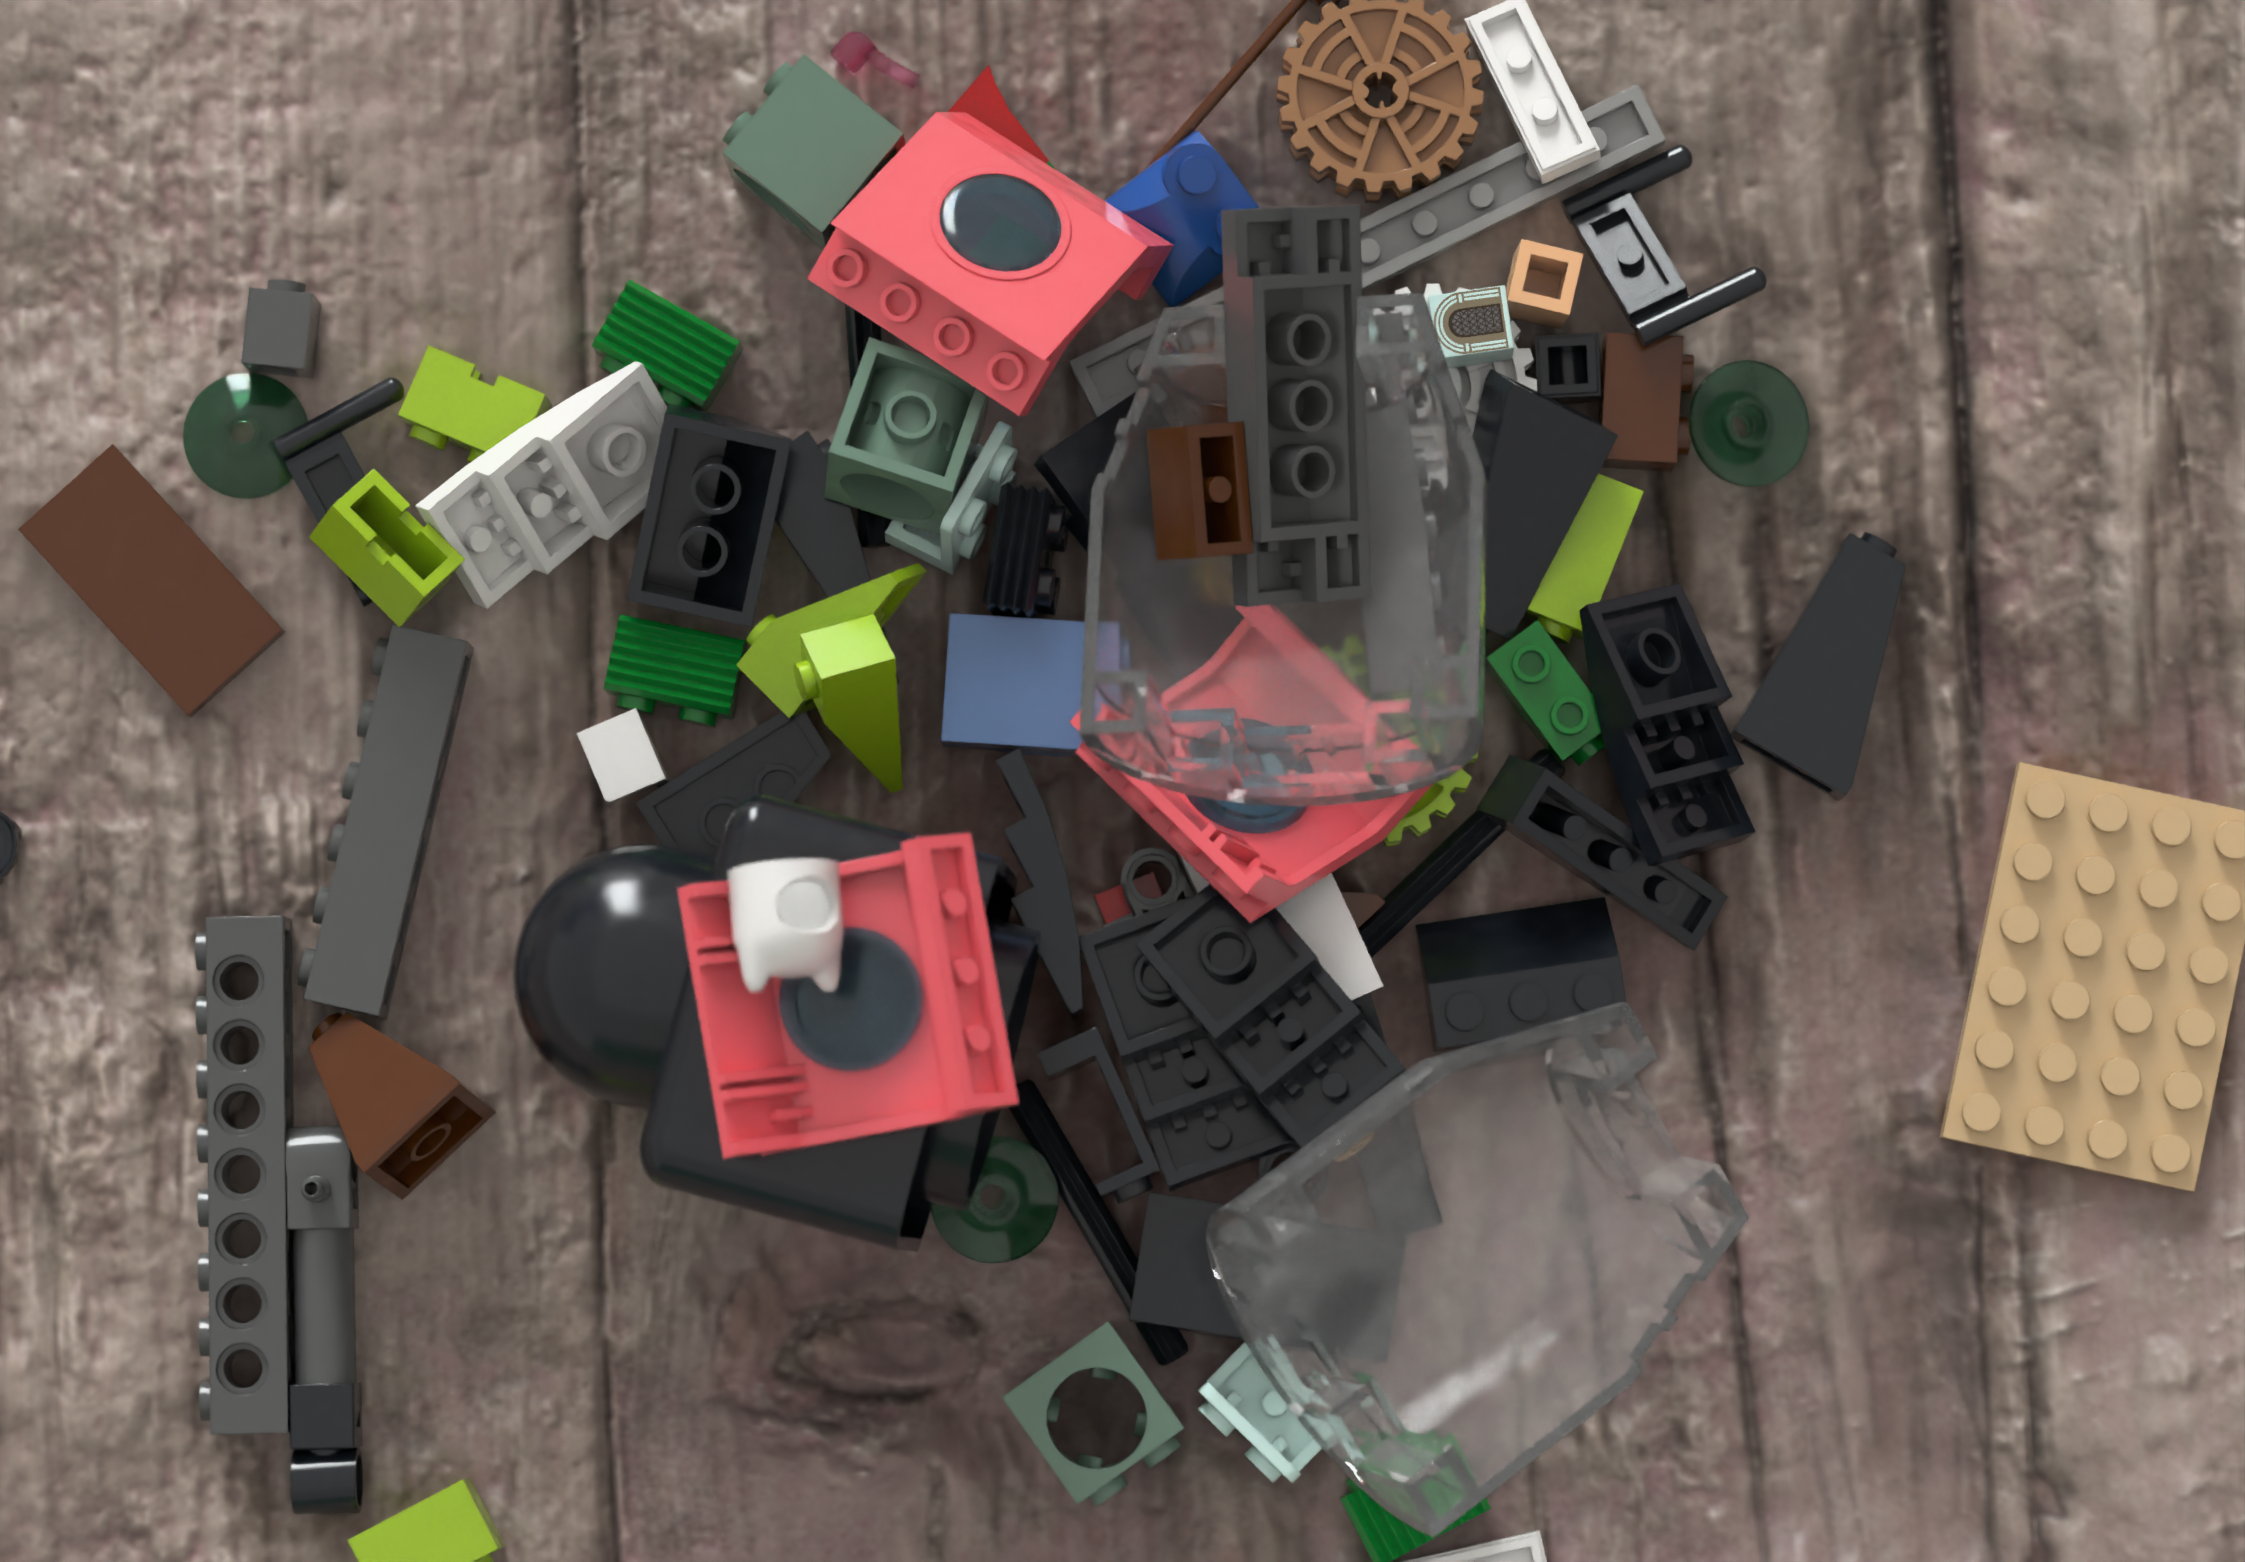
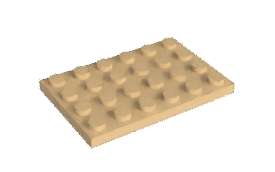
M2021 762L2016 764L1939 1138L2186 1192H2195L2245 945L2244 810Z

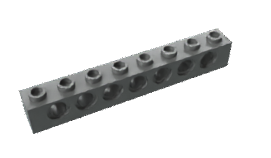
M283 915L206 917V932H197L195 939L197 970H206V996H198L196 1000V1028L199 1035L207 1034V1060H198L196 1069L198 1098L207 1099V1124H199L197 1129V1156L199 1163H208V1189H199L197 1214L199 1226L208 1227L209 1253H200L198 1259L200 1292H209V1318H200L198 1341L200 1355L210 1357V1382H201L199 1412L201 1421H210V1435L290 1433L289 1385H295L292 1230L287 1229L285 1155L287 1130L289 1127H294L292 919ZM251 965L258 975V987L251 997L244 1000H236L228 989L229 976L237 967ZM250 1028L258 1037L259 1050L252 1061L239 1065L232 1060L229 1054V1041L237 1031ZM249 1092L258 1100L260 1106L259 1117L250 1127L239 1129L230 1119L229 1107L236 1096ZM249 1156L257 1162L260 1168V1180L253 1190L242 1194L232 1186L230 1170L238 1159ZM248 1220L259 1229L261 1243L258 1250L252 1256L242 1258L233 1251L230 1236L236 1225ZM244 1285H249L256 1289L262 1301L258 1316L247 1323L237 1319L231 1309V1299L234 1292ZM243 1350L254 1352L262 1363L261 1377L251 1387L240 1385L234 1379L231 1371L233 1359Z

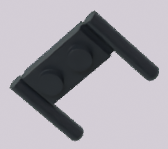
M1677 145L1561 201L1562 209L1568 221L1573 224L1578 238L1630 326L1634 327L1636 335L1644 347L1762 291L1767 284L1765 273L1758 267H1751L1692 296L1688 294L1685 283L1632 195L1688 169L1692 165L1693 158L1690 150L1684 145Z
M389 377L273 440L318 524L330 507L365 476L342 432L402 400L405 391L398 379ZM348 577L363 606L365 607L373 603Z

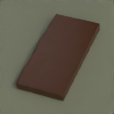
M113 444L18 529L189 717L194 716L285 633L271 615Z

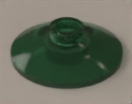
M1740 360L1725 364L1711 372L1700 383L1691 401L1688 423L1694 449L1704 465L1713 474L1728 483L1741 487H1760L1771 484L1789 474L1804 454L1809 438V415L1805 401L1792 380L1779 369L1769 364L1754 360ZM1735 416L1742 418L1747 424L1748 431L1745 438L1739 437L1734 430L1733 419Z
M256 373L228 375L207 386L190 406L183 428L185 454L196 475L216 492L238 499L265 497L279 491L294 479L273 440L306 423L308 417L296 395L281 382L269 376ZM240 422H250L254 426L253 438L244 444L236 443L232 437L234 427Z
M993 1135L981 1177L967 1211L930 1202L931 1213L940 1235L956 1252L966 1258L982 1263H1005L1030 1253L1046 1238L1054 1224L1058 1211V1186L1052 1169L1037 1150L1016 1138ZM988 1185H998L1003 1190V1197L1000 1203L991 1207L983 1205L980 1200L982 1190Z

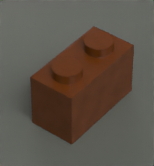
M1606 333L1602 342V398L1599 400L1598 422L1616 433L1618 437L1601 468L1672 472L1677 464V455L1688 456L1691 420L1689 417H1679L1681 392L1691 393L1694 355L1683 354L1684 336H1666L1644 347L1636 334Z
M1244 422L1146 429L1156 560L1254 553Z

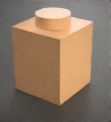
M1521 239L1513 254L1505 288L1509 316L1527 322L1562 329L1571 312L1584 254Z

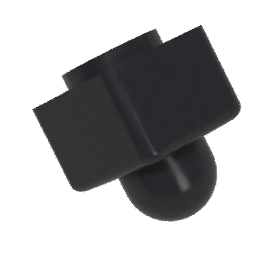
M757 795L743 801L731 814L725 826L716 858L664 845L638 844L604 850L583 859L558 876L535 902L521 929L514 956L513 986L518 1014L525 1032L545 1062L565 1081L577 1089L610 1103L647 1112L640 1137V1160L646 1175L659 1186L892 1249L917 1252L925 1233L933 1203L967 1211L981 1177L1001 1111L1000 1108L958 1120L761 1156V1154L723 1159L677 888L693 883L728 880L729 870L750 863L805 858L828 859L841 863L902 850L901 842L922 836L767 795ZM974 850L1013 1068L1036 972L1041 931L1009 923L1013 906L1011 899L1015 897L1017 877L1003 858ZM843 937L840 979L835 991L824 992L811 977L795 978L791 990V1013L796 1029L804 1042L823 1058L841 1064L867 1063L889 1053L907 1034L916 1010V987L907 964L891 947L868 937Z

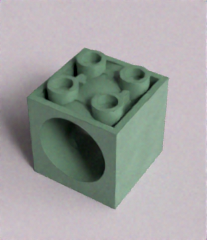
M803 54L794 66L785 62L772 75L763 90L769 97L753 116L745 111L731 125L723 138V142L728 145L723 151V156L732 178L824 250L836 228L830 223L903 148L905 139L904 134Z
M869 337L828 452L824 498L940 535L942 520L969 471L985 425L989 396L923 354Z
M1110 1321L1002 1397L1077 1505L1089 1497L1097 1507L1128 1484V1481L1122 1474L1125 1470L1141 1459L1150 1469L1181 1446L1174 1435L1184 1429L1183 1424ZM1093 1368L1091 1377L1115 1381L1117 1373H1120L1136 1386L1145 1403L1146 1412H1137L1134 1436L1142 1437L1140 1442L1126 1457L1111 1464L1102 1465V1457L1078 1453L1077 1460L1071 1458L1059 1447L1050 1429L1049 1422L1057 1423L1061 1398L1053 1397L1056 1389L1067 1377L1084 1369Z

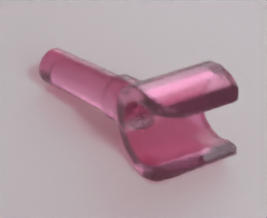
M853 31L847 33L831 51V56L852 75H855L868 61L875 69L914 89L921 76L886 57L861 32Z

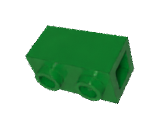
M1538 620L1486 657L1483 666L1543 747L1549 750L1560 764L1572 757L1577 766H1580L1605 748L1593 694Z

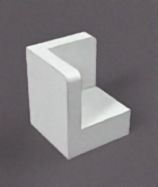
M636 708L577 733L602 795L607 802L613 803L653 785L660 788L669 782L642 715Z

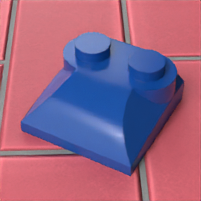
M1199 131L1192 132L1104 200L1174 245L1152 282V286L1170 309L1175 308L1223 272L1221 210L1259 208L1221 155Z

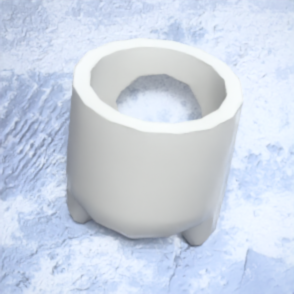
M813 858L783 859L750 863L729 870L728 881L732 935L740 960L743 981L750 992H762L770 977H811L824 992H834L840 979L841 948L844 936L838 862Z

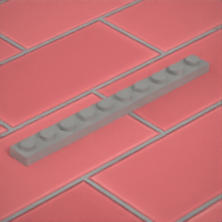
M1636 84L1581 111L1600 149L1601 159L1542 184L1522 141H1519L1360 219L1362 292L1664 145L1666 138L1639 85ZM1224 286L1069 361V365L1095 418L1134 392H1137L1142 400L1151 396L1149 388L1133 370L1142 362L1225 331Z

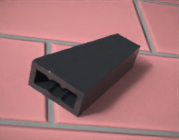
M1490 369L1483 386L1442 574L1450 573L1455 608V614L1451 622L1454 625L1482 639H1485L1487 633L1491 630L1511 640L1618 435L1595 419L1493 369Z
M1864 532L1861 539L1850 533L1843 540L1730 733L1735 741L1838 801L1847 795L1853 785L1906 567L1905 564L1894 559L1897 550L1891 544L1867 532Z

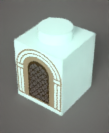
M1505 285L1428 296L1427 315L1416 316L1421 354L1433 353L1435 370L1512 360L1514 343Z

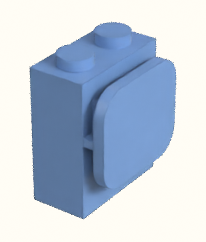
M950 613L941 734L943 747L987 749L1002 753H1010L1019 748L1021 754L1077 755L1075 752L1085 737L1069 721L1086 702L1111 715L1112 703H1100L1101 677L1114 678L1116 640L1104 639V623Z

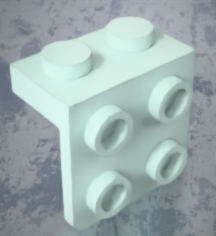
M999 421L984 446L977 445L966 479L942 520L940 535L892 520L885 532V542L952 575L955 573L963 557L972 560L978 553L987 534L988 526L983 524V521L992 505L998 506L1001 486L1009 482L1014 488L1018 473L1012 471V466L1018 452L1017 449L1012 447V426Z
M1245 1341L1197 1390L1207 1399L1198 1410L1226 1437L1236 1428L1253 1445L1244 1455L1273 1483L1282 1474L1293 1483L1301 1475L1299 1471L1344 1426L1260 1343Z

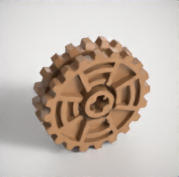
M1349 0L1348 6L1339 9L1333 2H1329L1320 9L1321 17L1318 25L1305 21L1298 29L1297 34L1299 37L1297 38V44L1299 48L1287 47L1282 60L1284 63L1282 71L1287 75L1278 77L1276 102L1285 105L1279 109L1280 117L1278 118L1281 133H1293V136L1290 138L1291 146L1289 147V152L1295 161L1305 158L1310 161L1308 176L1316 183H1320L1327 177L1336 182L1335 194L1347 198L1355 189L1363 191L1365 203L1378 204L1381 194L1384 192H1392L1397 201L1410 195L1412 186L1420 184L1425 188L1439 181L1441 168L1454 172L1462 162L1461 156L1464 151L1460 145L1472 146L1479 124L1473 117L1481 116L1484 91L1474 88L1480 84L1479 77L1482 75L1480 61L1467 60L1466 57L1469 55L1468 48L1471 46V41L1466 33L1462 32L1453 35L1449 31L1452 17L1443 9L1434 15L1425 12V0H1408L1407 3L1397 2L1396 0ZM1380 85L1390 88L1392 90L1391 106L1385 108L1383 101L1380 102L1379 108L1369 105L1368 88L1375 86L1376 92H1379Z

